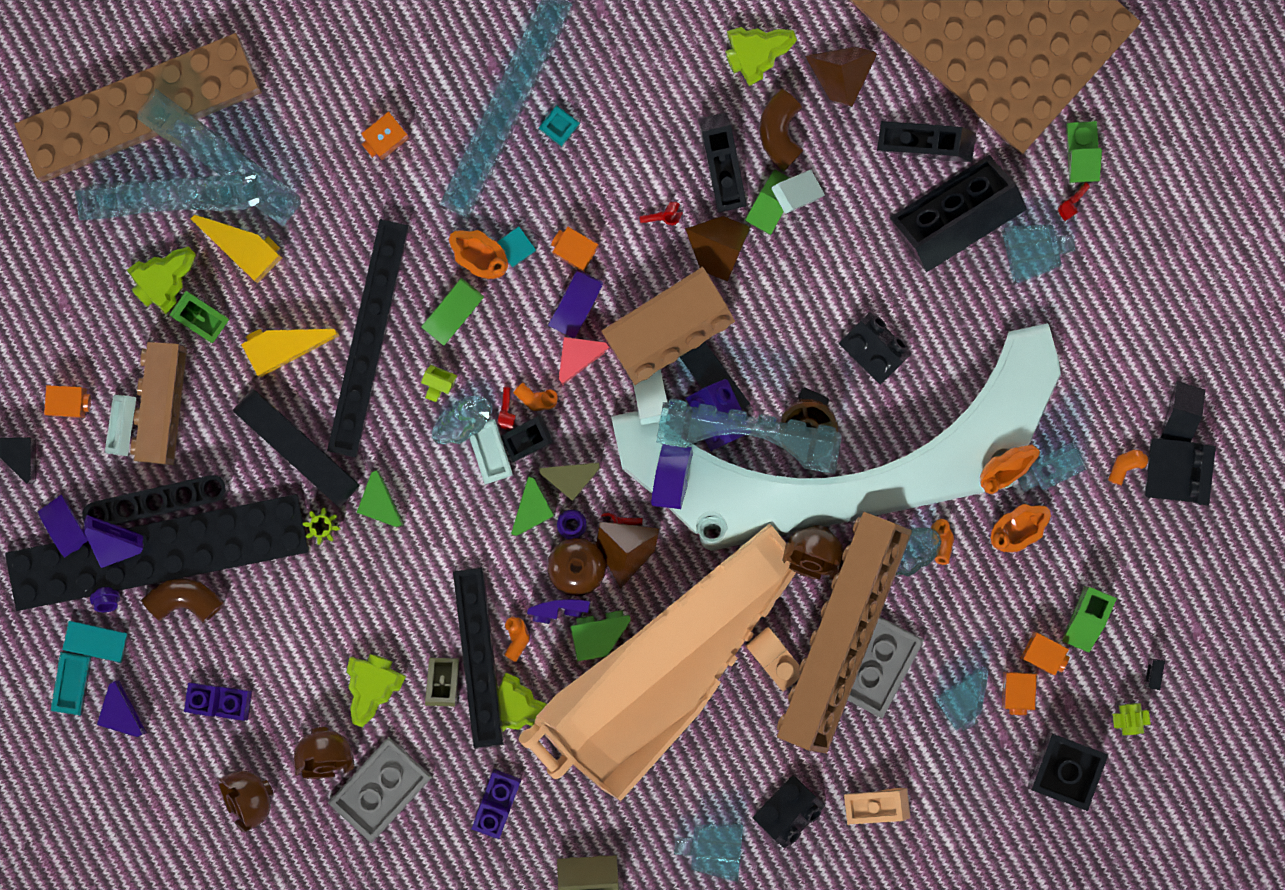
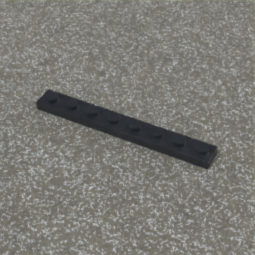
M379 220L327 451L355 458L358 456L409 225Z

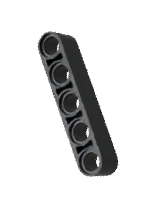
M253 388L233 409V412L338 507L341 508L360 487L346 471Z
M208 475L103 499L87 504L83 509L82 519L84 521L86 515L91 516L94 508L101 507L105 513L103 521L113 525H121L217 503L228 496L229 484L223 477ZM213 480H217L222 488L221 493L216 497H211L207 492V486ZM183 487H188L192 491V499L186 504H183L178 498V493ZM157 493L162 496L163 505L159 510L155 511L150 507L149 500L152 495ZM126 500L131 501L134 506V511L129 517L123 516L120 511L121 504Z

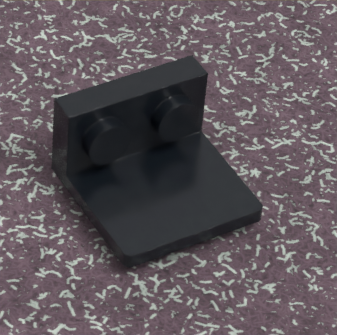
M1152 438L1149 450L1145 496L1148 498L1186 501L1197 505L1209 506L1216 446L1205 443Z

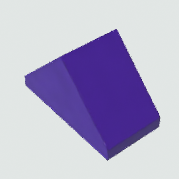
M86 515L84 533L101 568L142 552L143 535Z
M120 680L110 683L97 725L135 737L146 734L147 732Z

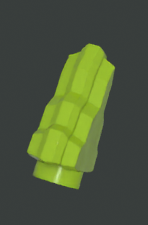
M739 27L727 31L731 49L726 50L725 54L732 72L737 73L741 71L747 84L751 86L763 79V73L773 68L775 59L786 54L797 42V38L793 30L776 29L765 33L758 28L746 31L744 28Z
M188 246L172 251L165 258L153 257L146 263L136 262L127 269V272L137 284L131 290L145 306L149 307L154 303L165 314H168L177 303L176 295L183 288L182 278L191 270L196 254Z
M369 654L367 661L355 657L349 658L346 672L351 677L349 690L354 696L350 707L352 724L364 727L375 716L378 706L388 702L393 691L401 689L406 676L391 669L393 661L373 654Z
M505 672L498 688L503 731L506 728L519 730L526 724L533 726L536 716L547 704L534 699L531 689L520 684V678Z

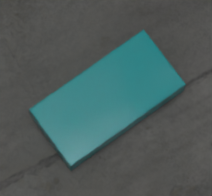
M69 621L62 650L122 663L129 633Z
M60 652L51 711L82 715L91 656Z

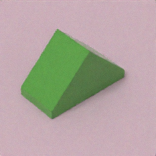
M774 169L745 219L746 222L769 235L772 234L784 213L772 191V187L789 179L788 176Z
M185 291L169 315L212 344L229 321L227 317L188 291Z
M377 470L372 472L357 513L394 527L403 526L404 524L380 472Z
M531 477L527 479L511 532L515 536H519L554 517L536 480Z

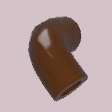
M780 88L770 99L761 114L759 134L763 149L771 160L784 172L804 151L791 138L788 130L791 120L802 109V106L790 93Z
M186 578L166 581L151 590L140 600L146 609L160 622L175 609L185 608L190 610L203 624L215 616L225 605L217 594L203 583Z

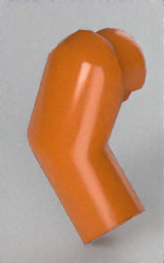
M523 382L513 392L532 411L550 410L556 406L558 401V395L554 390L548 389L544 392L534 393Z
M1131 450L1119 455L1115 460L1108 481L1122 486L1127 471L1135 468L1143 469L1147 466V455L1141 450Z
M938 519L931 526V535L937 546L935 562L947 565L951 557L954 535L950 529L949 522L945 519Z
M510 617L505 622V628L508 630L512 642L504 655L517 662L527 646L530 636L526 624L521 618Z

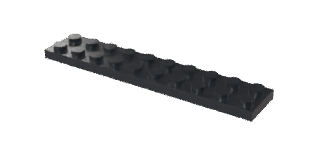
M295 494L126 528V530L143 535L142 552L103 568L100 567L89 541L66 557L60 553L55 543L6 552L5 557L16 611L90 597L97 589L102 587H110L115 591H121L309 553L299 496Z

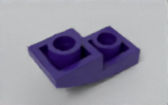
M577 269L549 320L548 326L571 338H575L594 304L603 282Z
M662 444L653 485L652 506L674 509L682 508L688 487L687 474L693 456L692 447Z
M62 495L37 511L47 532L64 557L77 551L88 541L82 524L76 519L68 501Z
M581 599L548 601L528 608L527 614L533 615L532 621L550 624L551 619L557 620L559 608L565 609L564 615L582 617V612H589L591 601Z
M189 682L184 712L248 721L252 691Z
M494 769L471 829L500 839L522 779Z

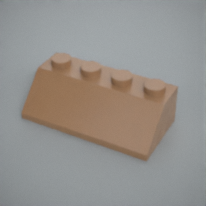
M701 267L601 332L629 378L636 385L641 381L647 380L666 365L674 363L688 351L699 347L710 337L723 332L735 320L707 272Z
M147 342V349H142L140 364L145 366L144 377L139 378L137 385V395L141 396L140 408L136 407L134 413V425H138L137 437H132L130 447L131 455H135L134 461L174 465L187 347L174 343Z

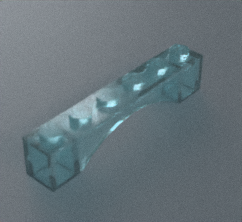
M155 89L138 111L137 119L211 168L240 191L258 209L281 226L286 224L300 206L301 198L297 193L159 90Z
M255 173L90 184L75 191L79 220L106 219L170 210H244L259 203Z
M670 399L669 403L663 402L656 443L687 448L700 440L717 435H751L766 439L782 447L794 456L805 469L835 474L841 444V433L836 432V428L827 425H819L818 429L806 427L805 422L798 420H789L788 423L776 422L777 418L769 415H759L758 418L748 417L746 412L731 409L729 413L717 411V407L712 405L700 404L699 408L687 406L686 401Z

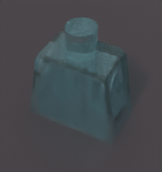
M1053 225L1011 226L1001 230L1013 285L1062 266L1060 254L1075 251L1072 234L1056 237Z
M1072 441L1037 458L1031 465L1032 469L1018 478V481L1024 492L1038 485L1041 486L1042 490H1045L1085 471L1087 466L1075 442ZM1050 464L1055 468V473L1046 476L1042 468Z
M727 822L694 825L693 838L675 837L674 855L691 856V870L738 882L743 823Z

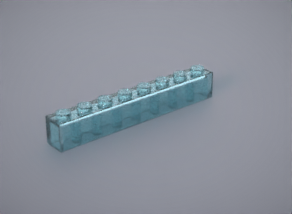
M566 0L540 1L439 204L442 209L469 221L573 11L572 3Z

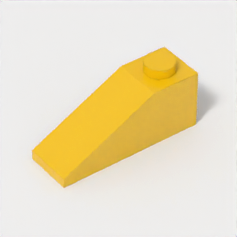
M195 214L190 218L256 283H259L282 259L277 253L281 248L269 236L263 239L258 234Z
M258 329L245 337L247 341L241 345L257 376L263 377L340 335L335 329L267 330L265 332Z

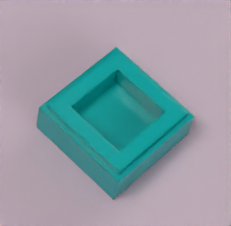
M556 105L538 129L560 147H563L580 123Z
M519 226L497 241L504 250L508 263L512 268L536 252V249Z

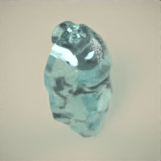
M467 396L457 400L452 407L439 414L438 421L432 429L433 441L437 444H460L484 428L492 413V404L486 398L480 396Z
M930 528L910 529L912 533L895 576L904 575L909 577L915 574L921 567L928 566L934 560L941 548L942 542L940 535L935 530Z

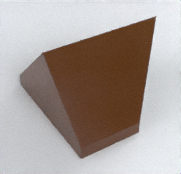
M850 47L807 55L805 57L828 98L832 102L853 107L877 53L859 47Z
M721 216L685 228L699 268L703 267L707 274L728 282L751 227Z
M599 522L596 545L603 552L605 561L620 589L655 552L659 528Z

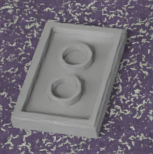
M879 617L848 701L883 719L924 640Z
M388 737L334 795L328 804L372 843L433 776L393 739Z

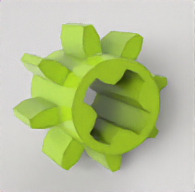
M322 508L321 515L318 516L313 511H310L309 514L312 520L310 523H303V526L310 529V533L307 534L306 538L318 537V545L323 543V538L325 537L331 542L335 541L331 534L334 530H341L339 526H334L333 521L338 517L337 514L330 517L326 516V508ZM321 518H324V523L329 524V530H324L322 535H320L319 529H315V523H320Z
M1141 703L1119 705V713L1112 714L1114 728H1121L1122 735L1145 733L1144 725H1151L1149 710H1142Z

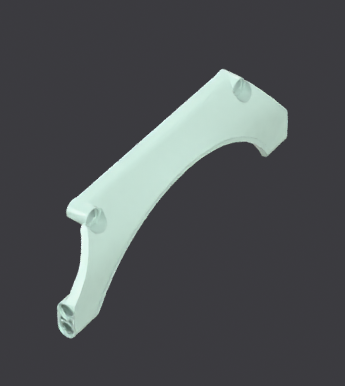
M1048 323L1008 331L1007 339L997 365L984 388L968 409L950 427L929 443L905 457L867 471L830 478H792L747 470L723 461L698 448L678 434L665 421L641 425L638 411L611 416L622 470L627 472L651 493L653 492L662 444L692 447L693 456L687 474L688 487L682 508L669 509L695 534L699 533L700 542L705 549L713 551L745 544L768 524L772 525L780 536L793 534L803 528L814 527L815 525L826 527L854 521L862 516L863 511L877 516L985 493L980 484V475L983 468L992 458L1001 456L1012 448L1030 445L1043 412L1061 376ZM1015 481L1005 488L1011 487ZM709 529H717L720 531V535L715 539H709L705 536V532Z

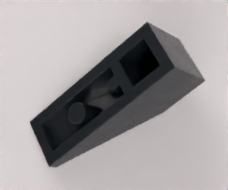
M727 113L697 119L718 213L746 207L747 203L732 128Z
M881 121L877 151L944 161L972 163L976 133L959 126Z

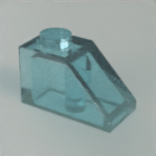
M985 666L979 667L933 699L956 731L959 728L965 731L978 722L976 717L982 711L989 673Z

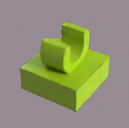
M430 365L421 381L422 384L429 386L425 398L437 402L442 392L449 394L454 387L458 375Z

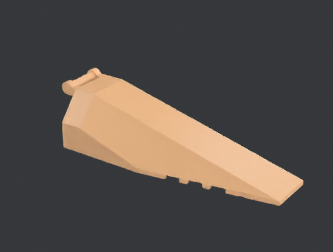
M768 524L637 634L557 693L536 716L535 724L520 734L519 742L525 748H530L547 767V773L553 779L562 777L574 765L599 788L621 801L700 714L720 685L719 678L728 665L733 666L737 660L735 655L745 641L749 642L754 634L751 631L761 617L766 618L775 601L781 596L796 572L789 569V561L785 563L782 561L787 545L774 527ZM543 735L561 752L562 756L558 760L539 742Z

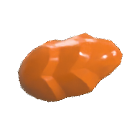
M459 230L450 234L449 243L454 252L455 261L460 266L467 268L475 276L485 279L500 278L506 273L508 260L504 250L485 233L479 230L471 232Z
M1033 445L1012 448L1001 456L992 458L981 472V487L986 493L994 494L999 489L1009 486L1027 473L1030 466L1040 455V450Z
M1024 503L1012 512L1003 514L992 528L990 536L992 545L1002 552H1018L1025 549L1028 545L1037 542L1043 537L1044 529L1051 518L1050 509L1046 506H1030Z

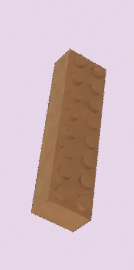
M234 33L14 124L36 178L44 183L259 95L262 91L238 35Z
M864 511L854 524L853 533L855 535L851 545H848L843 552V566L840 573H837L832 581L831 589L833 592L830 600L826 601L822 607L820 614L822 621L819 628L811 636L810 646L812 647L808 657H805L800 664L799 674L801 675L797 686L792 687L788 696L790 704L787 712L780 717L777 725V730H779L777 738L808 751L826 754L828 752L912 533L910 529Z

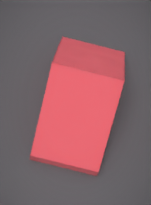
M564 337L559 381L564 385L607 352L610 347L606 342Z

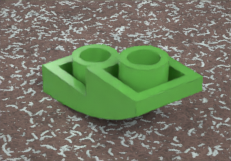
M460 278L438 307L422 324L421 328L444 346L474 311L484 296L463 278Z

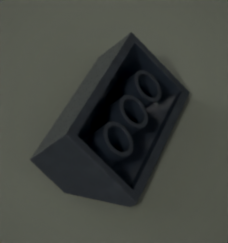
M988 155L889 218L913 257L928 272L1027 210L1017 185L996 161Z

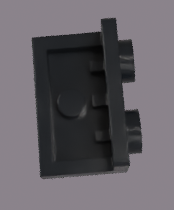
M871 312L838 343L880 385L911 355L907 344L901 338L895 337L887 329L885 322L878 316H874Z
M792 775L752 818L778 844L786 848L798 840L801 831L809 823L818 819L825 804L797 777Z

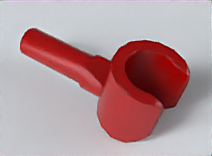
M1085 182L1070 199L1058 207V213L1064 221H1067L1079 212L1074 204L1090 188L1088 183Z
M670 202L664 212L640 216V223L664 221L668 225H676L683 214L682 212L676 213L680 204L678 202Z
M503 387L498 425L500 428L510 431L513 429L516 415L508 413L511 388Z
M613 513L601 515V517H612L613 523L643 525V518L617 517Z

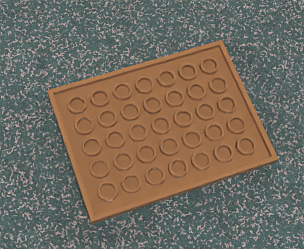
M849 0L1021 155L1141 23L1117 0Z

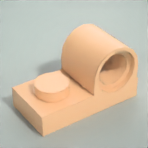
M769 627L765 628L745 645L782 692L800 678V665Z
M892 788L876 792L848 793L844 795L847 825L896 822L911 818L907 788Z

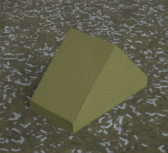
M588 463L539 469L540 474L574 501L600 470V464Z
M429 657L425 706L455 707L458 705L459 658Z

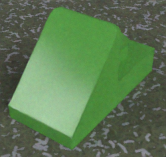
M1097 121L1067 123L1069 183L1099 182L1102 148L1098 147Z

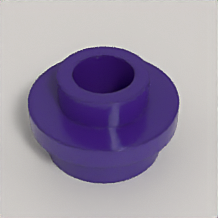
M567 510L558 517L557 529L564 538H579L586 531L587 522L581 512ZM571 520L576 521L578 524L574 530H569L566 527L567 523Z
M110 587L99 588L90 596V603L97 612H111L118 608L120 594Z

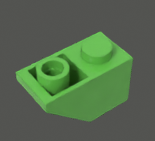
M1084 586L1061 641L1089 653L1103 631L1117 598L1089 586Z
M623 610L605 613L606 619L594 621V616L577 618V625H571L577 662L607 656L630 623V615H624Z

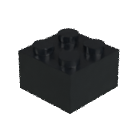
M1047 732L1027 788L1088 811L1108 754Z

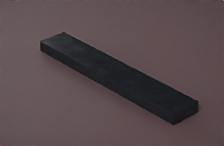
M480 567L453 571L473 748L481 749L502 746L505 744L484 569Z

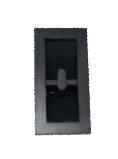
M1176 381L1161 431V439L1192 441L1203 416L1206 389Z
M542 415L501 435L513 463L554 444V440Z
M0 438V458L26 484H33L36 481V438Z

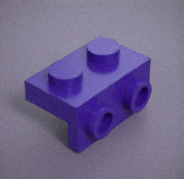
M727 379L707 386L686 397L690 410L710 451L751 433V428Z

